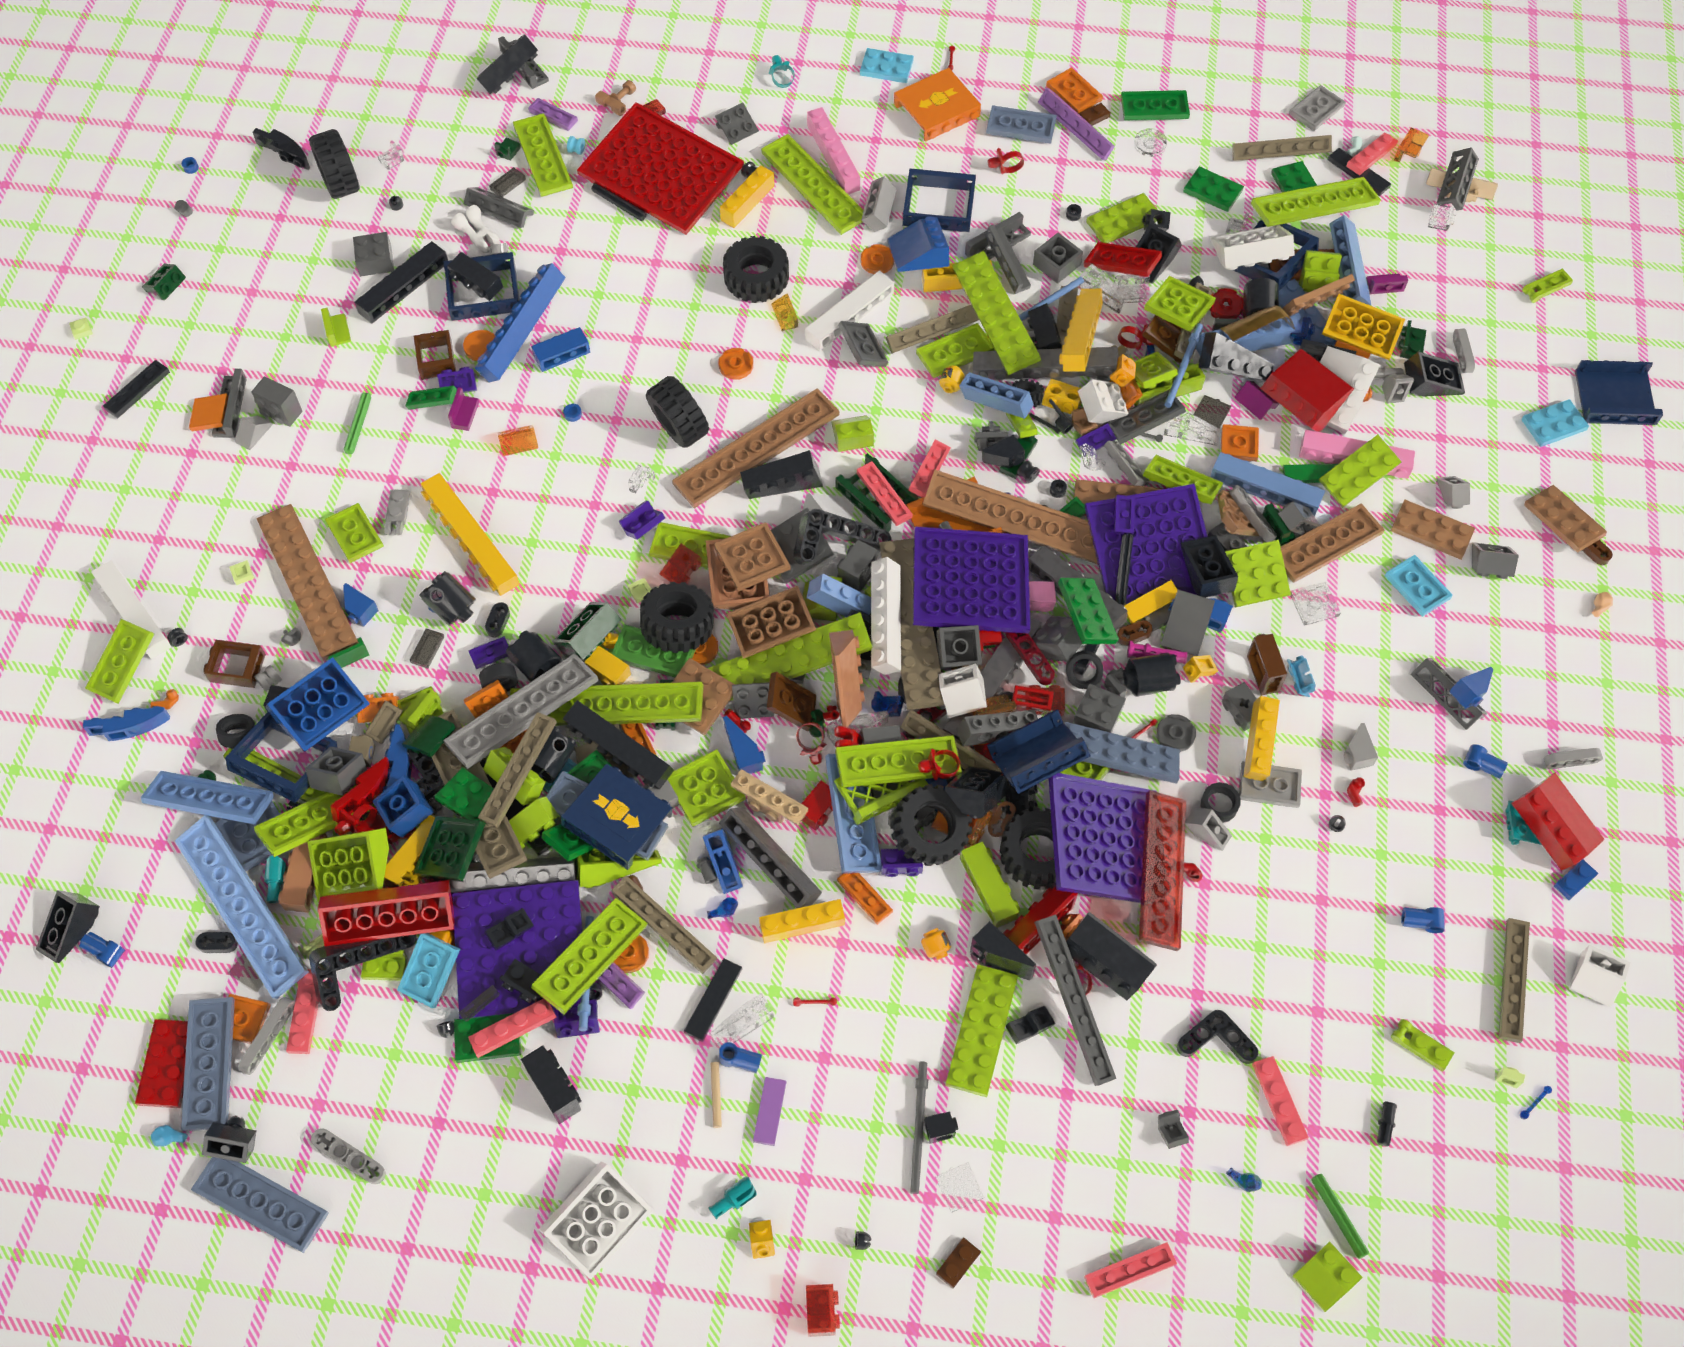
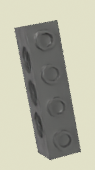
M1035 709L964 717L956 730L962 746L987 744L1037 720L1038 717Z

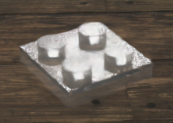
M1326 581L1290 591V597L1304 626L1336 618L1341 614Z

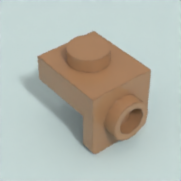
M1084 407L1071 412L1073 428L1081 436L1098 429L1096 423L1088 421Z

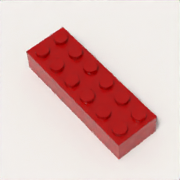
M449 880L322 896L319 899L318 914L324 946L454 930V910Z

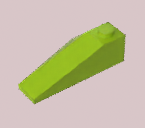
M597 849L574 858L576 878L579 881V886L584 888L601 886L662 863L658 850H654L648 861L635 855L633 857V864L628 870Z

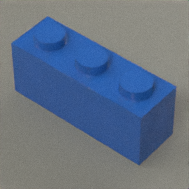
M580 327L531 346L534 359L542 372L591 353L589 342Z

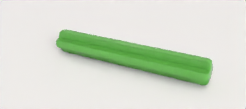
M363 392L360 396L343 448L346 454L352 455L355 451L372 398L370 393Z
M1317 1174L1311 1181L1358 1259L1367 1256L1369 1250L1323 1174Z

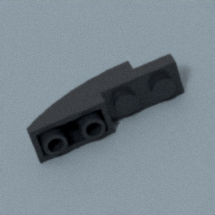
M258 128L254 129L252 133L255 142L259 146L278 152L280 159L284 162H289L306 170L310 169L304 151L289 136L276 129H273L270 133Z

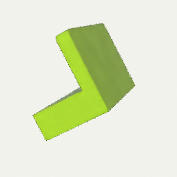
M328 307L322 308V318L330 346L351 342L345 314L331 316Z
M423 690L420 691L399 718V721L414 730L426 715H432L441 704L438 693L433 690L429 693Z

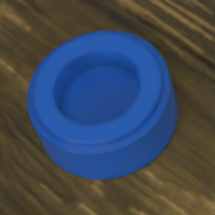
M568 404L565 406L563 413L567 421L575 422L582 417L579 405Z

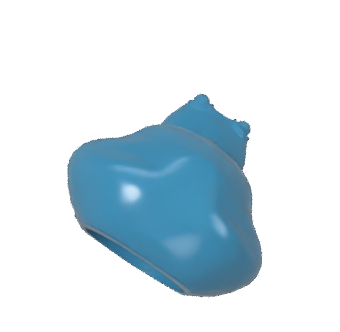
M168 1125L159 1126L151 1133L152 1143L157 1147L167 1146L172 1142L184 1143L188 1137L186 1133L176 1131Z

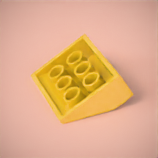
M1338 294L1322 335L1340 340L1358 349L1390 360L1405 319Z

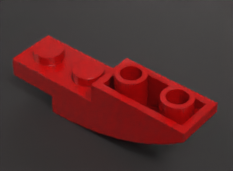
M387 757L376 762L371 768L360 774L355 779L356 787L330 805L332 819L335 822L339 823L341 821V809H345L352 814L363 804L368 803L372 805L373 800L382 793L388 781L389 761Z

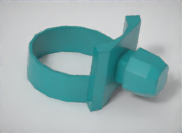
M774 55L772 56V66L768 74L772 75V81L777 87L787 88L793 83L795 77L794 70L789 66V61L782 63L781 57ZM789 69L793 75V80L788 84H779L774 79L773 73L777 70L787 71Z

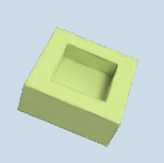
M86 317L69 323L75 340L93 334Z
M248 560L229 567L236 585L255 579Z
M645 578L628 585V590L636 603H640L643 597L648 592L650 593L651 590Z
M1503 1067L1497 1073L1495 1081L1517 1089L1524 1083L1525 1075L1519 1073L1515 1068Z

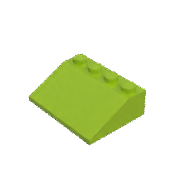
M386 828L307 841L317 902H319L322 896L383 888L389 852Z

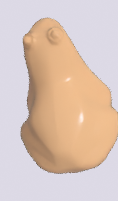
M1602 592L1596 595L1594 599L1595 609L1592 611V614L1595 617H1599L1613 605V597L1609 592Z

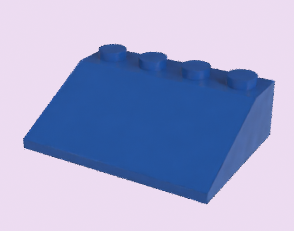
M929 216L925 219H920L887 238L898 272L949 267V246L937 217Z
M332 657L266 705V709L305 752L370 705V703Z

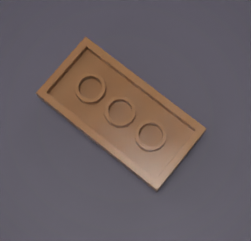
M1353 274L1291 300L1282 309L1289 317L1293 316L1301 309L1307 310L1317 302L1321 304L1331 296L1334 298L1338 294H1342L1343 291L1350 288V284L1355 281Z
M1554 484L1525 501L1524 506L1577 553L1607 534V531Z
M1404 499L1390 531L1462 560L1475 527Z

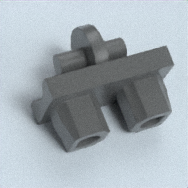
M989 421L988 426L982 427V432L975 433L974 442H977L978 451H982L988 447V442L997 443L1009 436L1008 432H1000V426H993V421Z

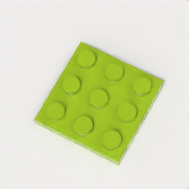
M1169 275L1147 301L1144 310L1191 332L1212 307L1216 298Z
M1279 540L1225 551L1238 575L1235 591L1231 592L1235 608L1291 595Z
M718 749L673 771L667 779L676 793L679 805L692 827L746 800V796L731 787L734 776Z

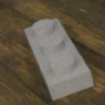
M1107 441L1104 447L1108 451V455L1116 461L1118 468L1128 477V481L1134 486H1145L1149 482L1148 478L1143 476L1144 473L1118 441Z

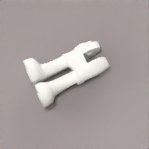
M472 205L467 209L466 217L462 213L456 214L452 218L451 223L454 228L465 232L470 237V240L481 251L486 253L489 251V247L485 241L488 240L491 245L499 244V238L480 220V208L477 205ZM469 223H471L479 232L476 233V231L469 225Z

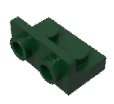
M164 263L142 288L146 292L156 293L161 300H166L185 280L186 276L176 264Z
M1408 320L1406 326H1403L1400 332V336H1403V338L1399 341L1398 350H1401L1400 357L1405 359L1411 358L1417 352L1423 353L1427 330L1411 327L1412 320Z
M1270 503L1265 505L1262 515L1277 534L1275 540H1279L1280 546L1295 540L1296 536L1288 529L1278 514L1279 510Z

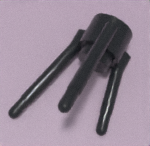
M1049 399V402L1059 415L1055 421L1056 427L1029 413L1030 417L1051 428L1057 434L1060 432L1066 434L1074 426L1052 399Z

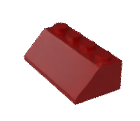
M1056 886L1053 889L1051 887L1048 888L1042 895L1043 899L1039 903L1035 901L1029 907V912L1025 916L1021 915L1014 922L1015 926L1011 930L1006 929L1003 934L1027 955L1041 941L1034 922L1056 915L1058 922H1060L1074 908L1078 893L1057 890Z

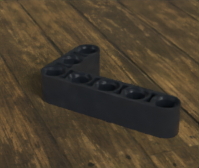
M812 509L805 512L801 517L793 557L796 563L802 565L813 561L817 554L821 533L853 543L860 540L877 550L880 549L878 537H881L882 542L892 541V537L886 530L820 509ZM810 515L814 516L815 522L811 521ZM828 520L831 522L832 528L828 526ZM845 526L848 527L849 533L845 531ZM862 531L865 533V538L862 537ZM807 533L810 534L811 540L807 539ZM803 551L806 552V554H807V559H805V558L803 557V555H802V552H803Z
M416 934L323 946L313 950L309 956L316 997L323 1009L334 1011L341 1004L336 971L410 948L416 943Z

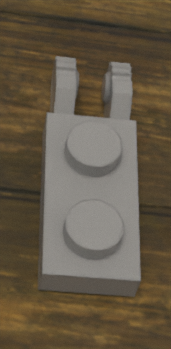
M390 490L384 528L385 535L391 534L392 525H397L396 533L397 535H402L410 500L409 490Z

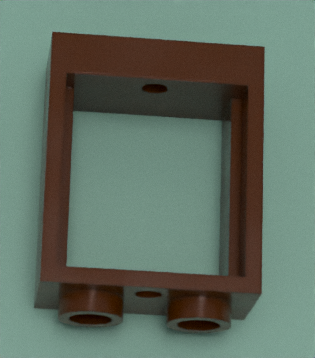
M449 330L413 336L417 367L421 380L436 378L437 374H441V371L444 370L456 371ZM447 345L449 358L423 362L422 349Z
M1273 633L1267 635L1259 634L1253 638L1247 658L1262 696L1280 692L1288 673Z
M216 639L214 645L210 648V657L208 663L204 665L203 671L211 683L255 688L257 680L254 676L260 673L266 654L261 645ZM224 653L249 657L243 676L218 673Z

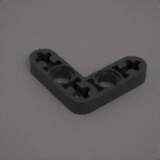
M408 749L411 759L423 776L416 784L419 788L425 789L423 795L428 800L445 786L432 758L421 753L423 757H420L417 753ZM431 761V768L423 770L424 763ZM436 777L439 778V779H438V780H439V783H438V784L435 783V778H436Z
M1222 1010L1212 1011L1183 1035L1177 1043V1051L1184 1057L1194 1055L1216 1035L1242 1063H1253L1259 1053L1256 1045ZM1215 1017L1223 1019L1221 1023H1217L1211 1028L1210 1025L1215 1020ZM1204 1028L1208 1032V1037L1200 1038L1197 1035V1030ZM1233 1031L1237 1033L1238 1041H1230L1227 1038L1228 1032ZM1194 1039L1195 1042L1191 1045L1190 1050L1182 1048L1184 1043L1188 1044ZM1243 1041L1244 1044L1237 1049L1236 1047ZM1250 1049L1252 1051L1251 1056H1244L1245 1050L1248 1051Z

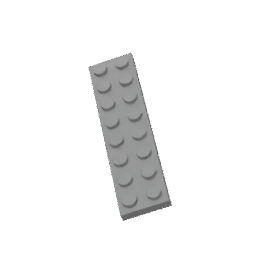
M574 653L444 740L445 745L468 769L488 756L491 750L500 748L528 729L537 712L547 716L596 683L598 677Z

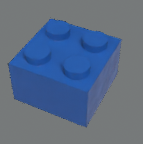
M404 775L373 800L388 829L402 838L433 813L419 786Z

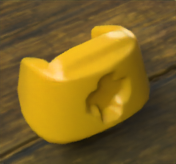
M608 633L601 646L613 649L619 634Z

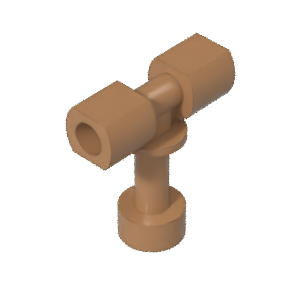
M627 80L622 85L623 89L617 94L612 93L608 95L601 90L595 95L596 102L603 107L610 106L612 112L622 116L627 110L626 105L620 99L626 94L632 95L636 91V86L632 81Z

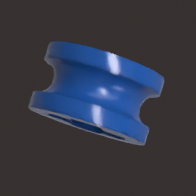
M187 157L182 160V167L187 174H193L198 171L199 166L195 158Z

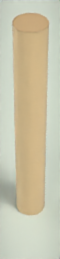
M711 1062L713 1128H721L719 1062Z

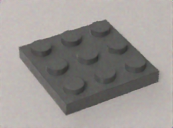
M808 508L771 529L790 564V570L780 574L786 584L834 555L823 533H821L815 559L803 565L796 563L793 553L801 517L805 512L810 511ZM810 515L811 521L815 522L813 515ZM807 533V539L811 540L810 534ZM803 551L802 555L805 559H807V554L805 551Z

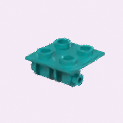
M1508 801L1505 813L1507 815V829L1511 830L1508 837L1511 844L1517 845L1521 840L1542 845L1512 805L1514 801Z

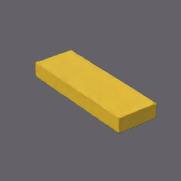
M1172 580L1124 606L1128 611L1127 618L1131 624L1168 605L1175 599L1177 588Z

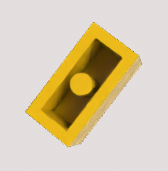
M598 646L592 655L584 661L597 675L603 685H622L631 675L628 664L601 646Z

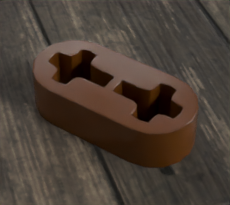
M1601 540L1582 550L1598 565L1608 564L1613 557L1611 549Z
M1142 620L1120 628L1117 634L1119 638L1118 643L1122 646H1128L1129 641L1138 643L1148 639L1152 633V625L1150 622ZM1140 628H1142L1143 630L1147 629L1146 633H1144V631H1140ZM1123 634L1129 636V639H1127L1126 637H1122Z
M1004 801L998 805L988 824V832L991 836L1001 837L1007 823L1012 821V817L1016 815V806L1012 802ZM1009 805L1012 813L1006 814L1005 818H1002L1004 814L1002 807ZM1001 820L1000 828L1002 832L994 833L993 824L997 825Z

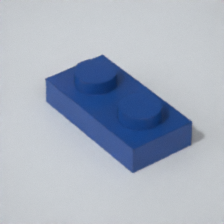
M1582 859L1554 887L1570 901L1599 873Z

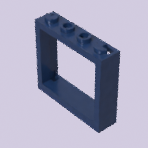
M909 168L902 226H910L920 219L932 216L938 218L942 230L970 232L976 175ZM913 185L969 191L966 218L909 212Z
M1260 220L1253 229L1266 227L1263 220ZM1287 223L1280 224L1281 227L1293 234L1294 243L1302 246L1295 256L1277 273L1256 263L1250 267L1238 266L1233 271L1252 280L1258 278L1274 280L1278 283L1280 291L1303 267L1306 250L1318 251L1319 238Z
M513 252L471 258L492 272L510 269L514 298L455 306L453 279L449 275L450 271L447 266L452 260L444 261L448 310L451 321L511 313L512 307L520 300Z
M267 712L225 757L227 770L296 803L310 787L306 772L296 783H293L245 760L272 729L289 736L272 715ZM325 737L312 746L323 753L329 747L338 748L337 741L331 739V737Z

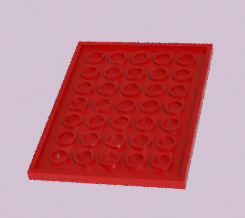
M635 102L577 169V174L592 183H597L642 211L687 235L742 169L744 161Z

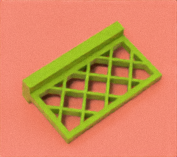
M840 777L834 780L835 785L853 812V820L857 825L896 807L915 788L919 786L922 788L928 785L925 779L915 780L911 783L906 781L894 782L898 784L897 789L894 791L886 788L887 783H884L883 787L875 784L863 785L868 787L867 793L864 795L855 792L857 786L853 787V791L845 787L842 788ZM871 788L881 791V796L879 798L869 796ZM854 796L864 799V805L857 808L853 802Z

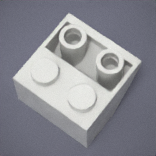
M1092 379L1078 390L1089 422L1102 424L1129 414L1120 392V387L1114 382Z
M977 664L939 674L940 691L949 718L987 708L984 679Z
M1589 944L1580 953L1569 989L1611 1007L1626 980L1631 962Z

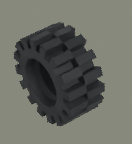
M1022 379L1016 380L1012 384L1013 387L1029 391L1034 408L1037 405H1041L1044 393L1042 384L1039 382L1034 383V380L1028 381V379H1025V381Z

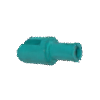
M270 856L266 860L264 882L268 885L267 903H279L278 896L281 885L284 883L283 876L286 871V862L278 856Z
M747 1176L743 1177L725 1190L722 1199L708 1208L717 1220L731 1208L738 1210L757 1196V1191L750 1178Z

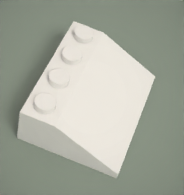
M1280 225L1211 237L1220 263L1227 270H1234L1242 265L1245 267L1254 266L1258 262L1270 263L1274 259L1287 260L1290 256H1295L1293 234Z
M1328 346L1320 363L1352 386L1354 390L1326 426L1346 434L1380 364Z
M601 1161L538 1230L591 1280L649 1216L653 1209L608 1164Z

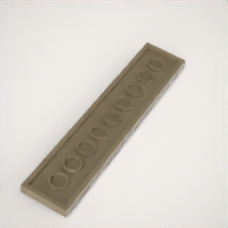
M914 538L879 542L881 559L888 557L900 565V672L907 710L945 706L940 691L939 674H941L933 627L913 625Z
M454 709L438 716L454 723L456 729L451 735L463 728ZM445 742L433 755L432 759L444 785L463 767L491 786L480 762L467 769L445 745ZM506 815L498 828L487 823L485 824L476 847V852L489 879L527 861V857Z

